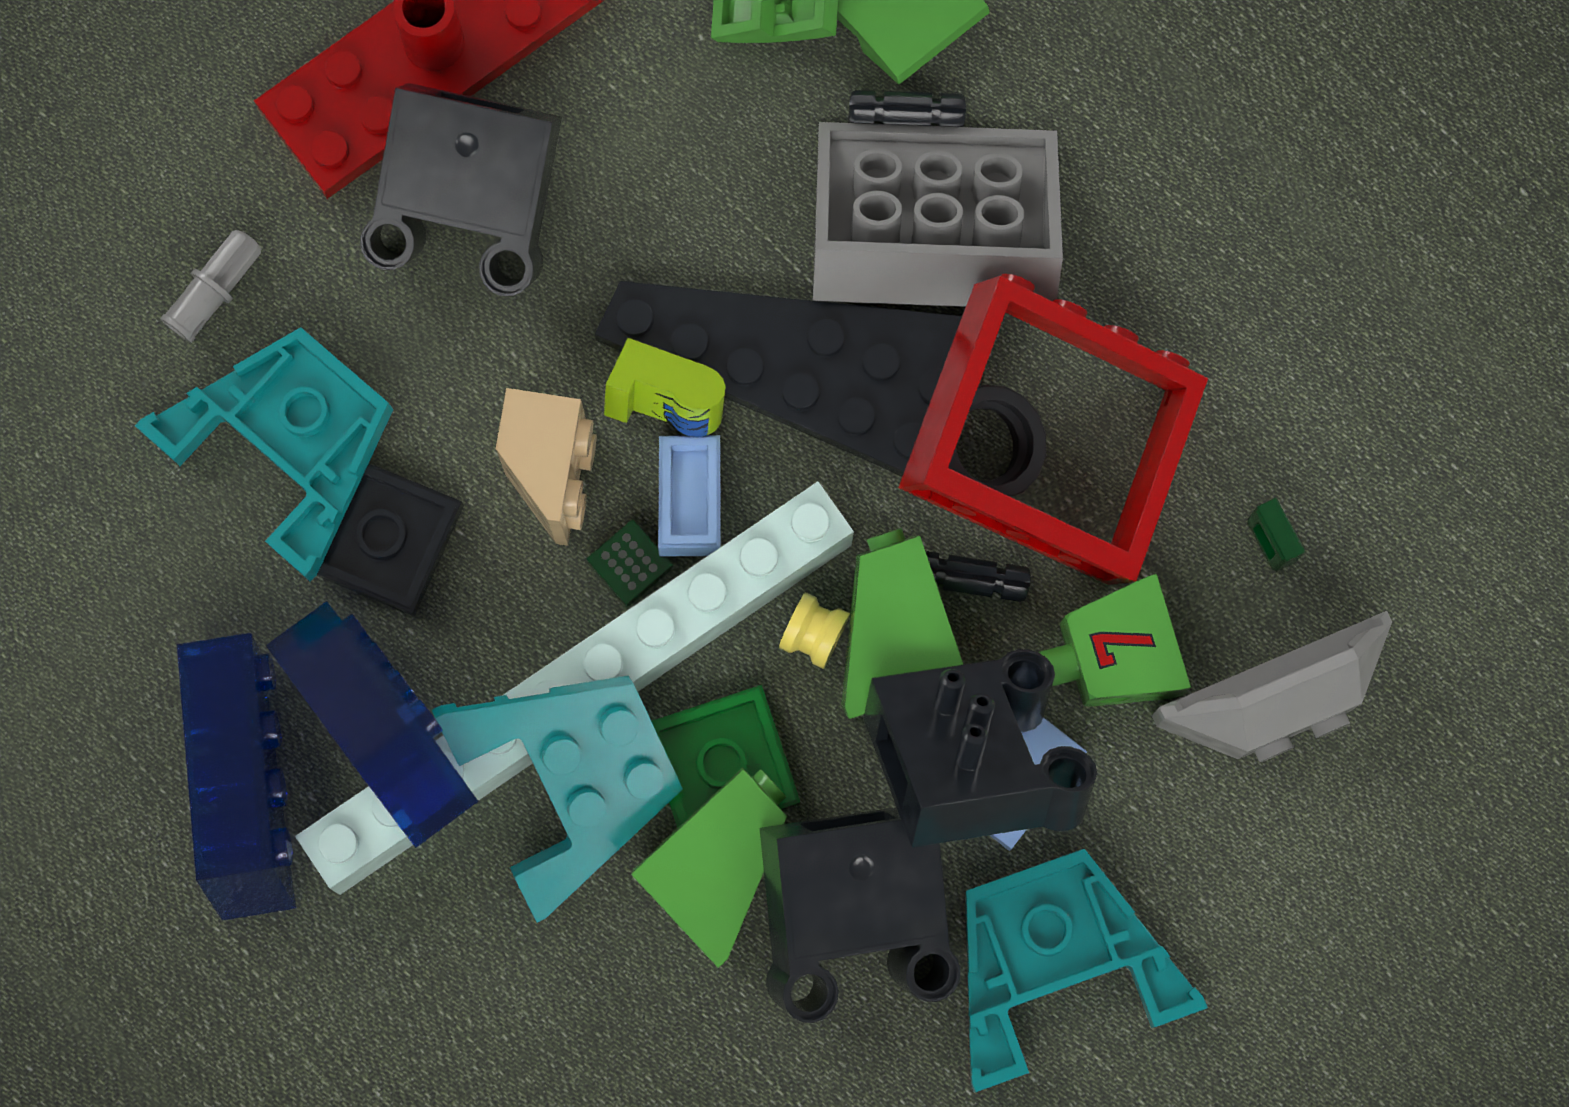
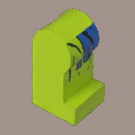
M627 338L606 382L604 416L627 423L632 411H636L665 422H672L679 432L687 436H707L716 431L721 424L726 389L725 383L717 371L706 365Z

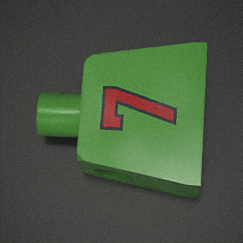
M1157 574L1147 576L1065 615L1060 623L1065 645L1039 651L1040 654L1049 659L1054 667L1055 678L1052 687L1076 680L1082 703L1088 707L1174 699L1183 696L1191 688Z

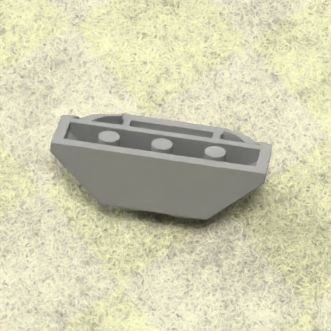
M1387 611L1197 692L1160 706L1151 716L1156 727L1233 758L1241 759L1255 753L1259 763L1294 748L1290 740L1292 736L1312 729L1315 738H1319L1350 724L1346 713L1351 712L1363 702L1392 620Z

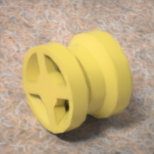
M805 592L787 625L779 648L788 653L801 651L810 656L813 665L824 669L844 631L850 613L840 608L832 611L819 606L817 597Z

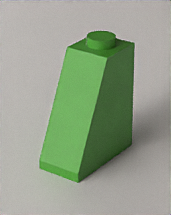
M902 528L866 539L870 550L856 555L841 701L844 713L848 719L864 714L872 678L963 665L921 537L914 535L905 538Z
M742 767L638 864L631 873L718 968L730 955L764 873L760 828L782 825L787 817L785 812L778 806L786 798V795L761 769L751 777Z

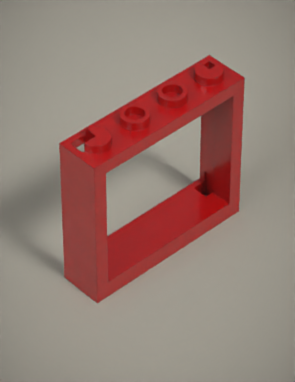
M1005 273L974 284L898 488L1107 585L1136 582L1208 378L1189 369L1190 362L1176 353L1164 350L1154 352L1138 344L1139 337L1128 329L1115 325H1105L1103 327L1087 319V311L1075 303L1061 299L1051 301L1034 293L1035 285L1020 276ZM1005 312L1165 390L1111 544L948 468Z

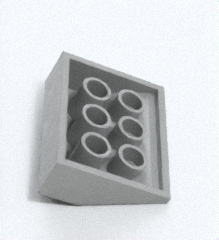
M819 122L813 301L966 306L974 284L1005 273L1020 276L1035 285L1034 293L1051 301L1057 299L1063 261L1057 131Z

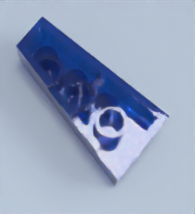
M326 601L266 645L350 762L415 848L478 802L475 795L433 739L443 729L424 703L418 699L397 669H394L377 644L371 640L352 613L341 620Z
M252 633L177 644L196 881L222 921L296 909L291 871L293 850L289 830L285 826L283 806H287V789L283 771L277 766L275 748L282 746L281 729L276 710L270 711L268 691L276 690V676L272 656L270 653L261 654Z

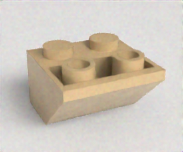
M506 388L496 444V451L509 481L556 544L568 546L571 529L581 530L584 521L587 495L582 493L583 481L579 479L581 469L591 471L594 462L597 435L593 434V420L586 419L581 399Z

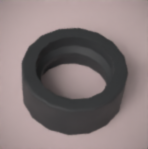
M980 385L977 388L969 412L975 409H991L997 412L1005 421L1013 439V456L1009 467L1001 477L991 481L978 480L972 477L961 465L955 448L948 468L1009 497H1014L1023 493L1039 476L1046 457V432L1038 411L1024 395L1006 386Z

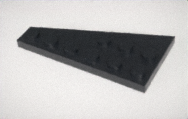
M620 281L595 332V339L600 343L622 351L627 338L706 365L717 371L723 378L726 387L725 398L903 477L962 316Z

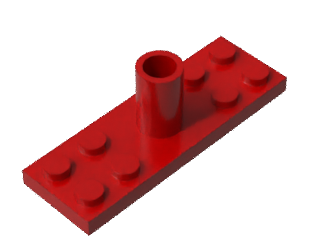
M394 0L254 100V103L326 199H328L383 160L395 88L412 83L472 96L604 0Z

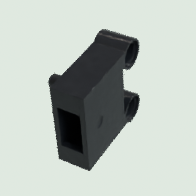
M412 83L395 88L373 219L363 228L360 236V248L364 257L373 266L382 270H394L414 259L423 250L425 245L426 229L422 220L501 237L483 253L479 263L480 277L483 284L491 292L500 296H514L523 292L539 277L543 268V255L538 242L562 116ZM384 224L397 226L404 233L406 247L403 253H394L384 246L381 240V230ZM501 251H513L523 259L525 264L523 278L511 279L501 272L498 266V257Z
M1017 649L1008 652L999 660L871 679L863 719L912 848L1037 827H1045L1054 831H1068L1076 828L1083 821L1097 777L1096 764L1092 758L1080 749L1071 746H1058L1048 750L1042 756L1040 764L1035 765L1021 733L1035 729L1042 722L1055 678L1054 667L1048 658L1039 652L1029 649Z
M897 807L760 828L773 964L767 973L766 987L769 996L779 1007L794 1019L803 1023H815L825 1019L833 1012L838 1002L839 989L836 979L827 969L819 964V961L890 950L887 957L889 975L899 986L925 1002H938L946 999L955 991L960 981L961 969L958 959L950 951L940 843L912 848ZM932 954L933 967L930 973L920 980H915L913 974L916 963L923 956ZM812 974L813 987L810 993L803 999L792 1001L791 989L795 981L801 976Z

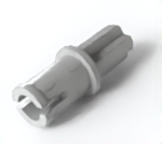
M232 231L201 271L193 269L190 274L194 279L166 314L162 315L160 320L183 339L192 343L195 336L223 301L226 303L232 301L233 298L229 293L261 254L262 249L259 244L242 231Z

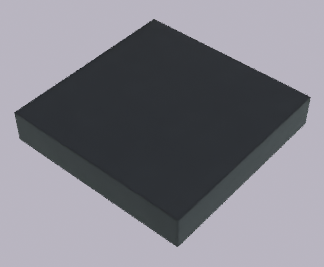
M369 463L316 576L415 617L462 512L463 502Z

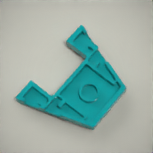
M300 327L234 365L235 371L200 390L196 387L186 393L189 397L158 415L152 412L140 419L135 427L175 463L181 466L220 423L227 422L304 489L306 497L265 542L311 582L323 563L394 409L383 397Z
M629 676L549 688V693L509 699L507 695L496 696L493 702L457 707L455 703L440 705L431 710L458 766L468 763L514 739L522 740L567 833L565 840L510 867L537 923L546 919L683 790L636 687Z
M1085 849L965 892L970 1080L974 1093L1029 1073L1011 1024L1008 1010L1011 1007L1126 967L1131 972L1151 1028L1208 1008L1203 996L1195 987H1192L1169 958L1171 956L1156 942L1134 914L1135 911Z

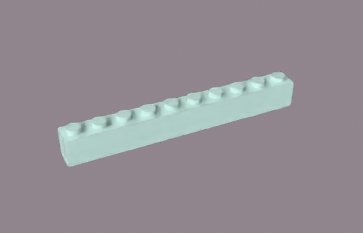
M817 481L504 695L512 699L549 693V688L622 676H629L638 692L851 547L854 531ZM443 735L295 837L328 887L341 895L533 763L522 740L514 739L468 763L458 766Z

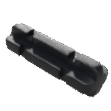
M855 90L851 92L849 99L850 123L874 124V121H883V124L931 126V123H939V126L963 127L966 119L965 96L957 93H941V98H932V93L884 91V96H875V91Z
M925 551L935 582L943 584V590L992 597L993 592L1001 593V599L1018 602L1024 601L1028 596L1031 572L1026 566L1006 563L1004 569L998 568L997 562L950 554L948 559L939 558L940 553Z

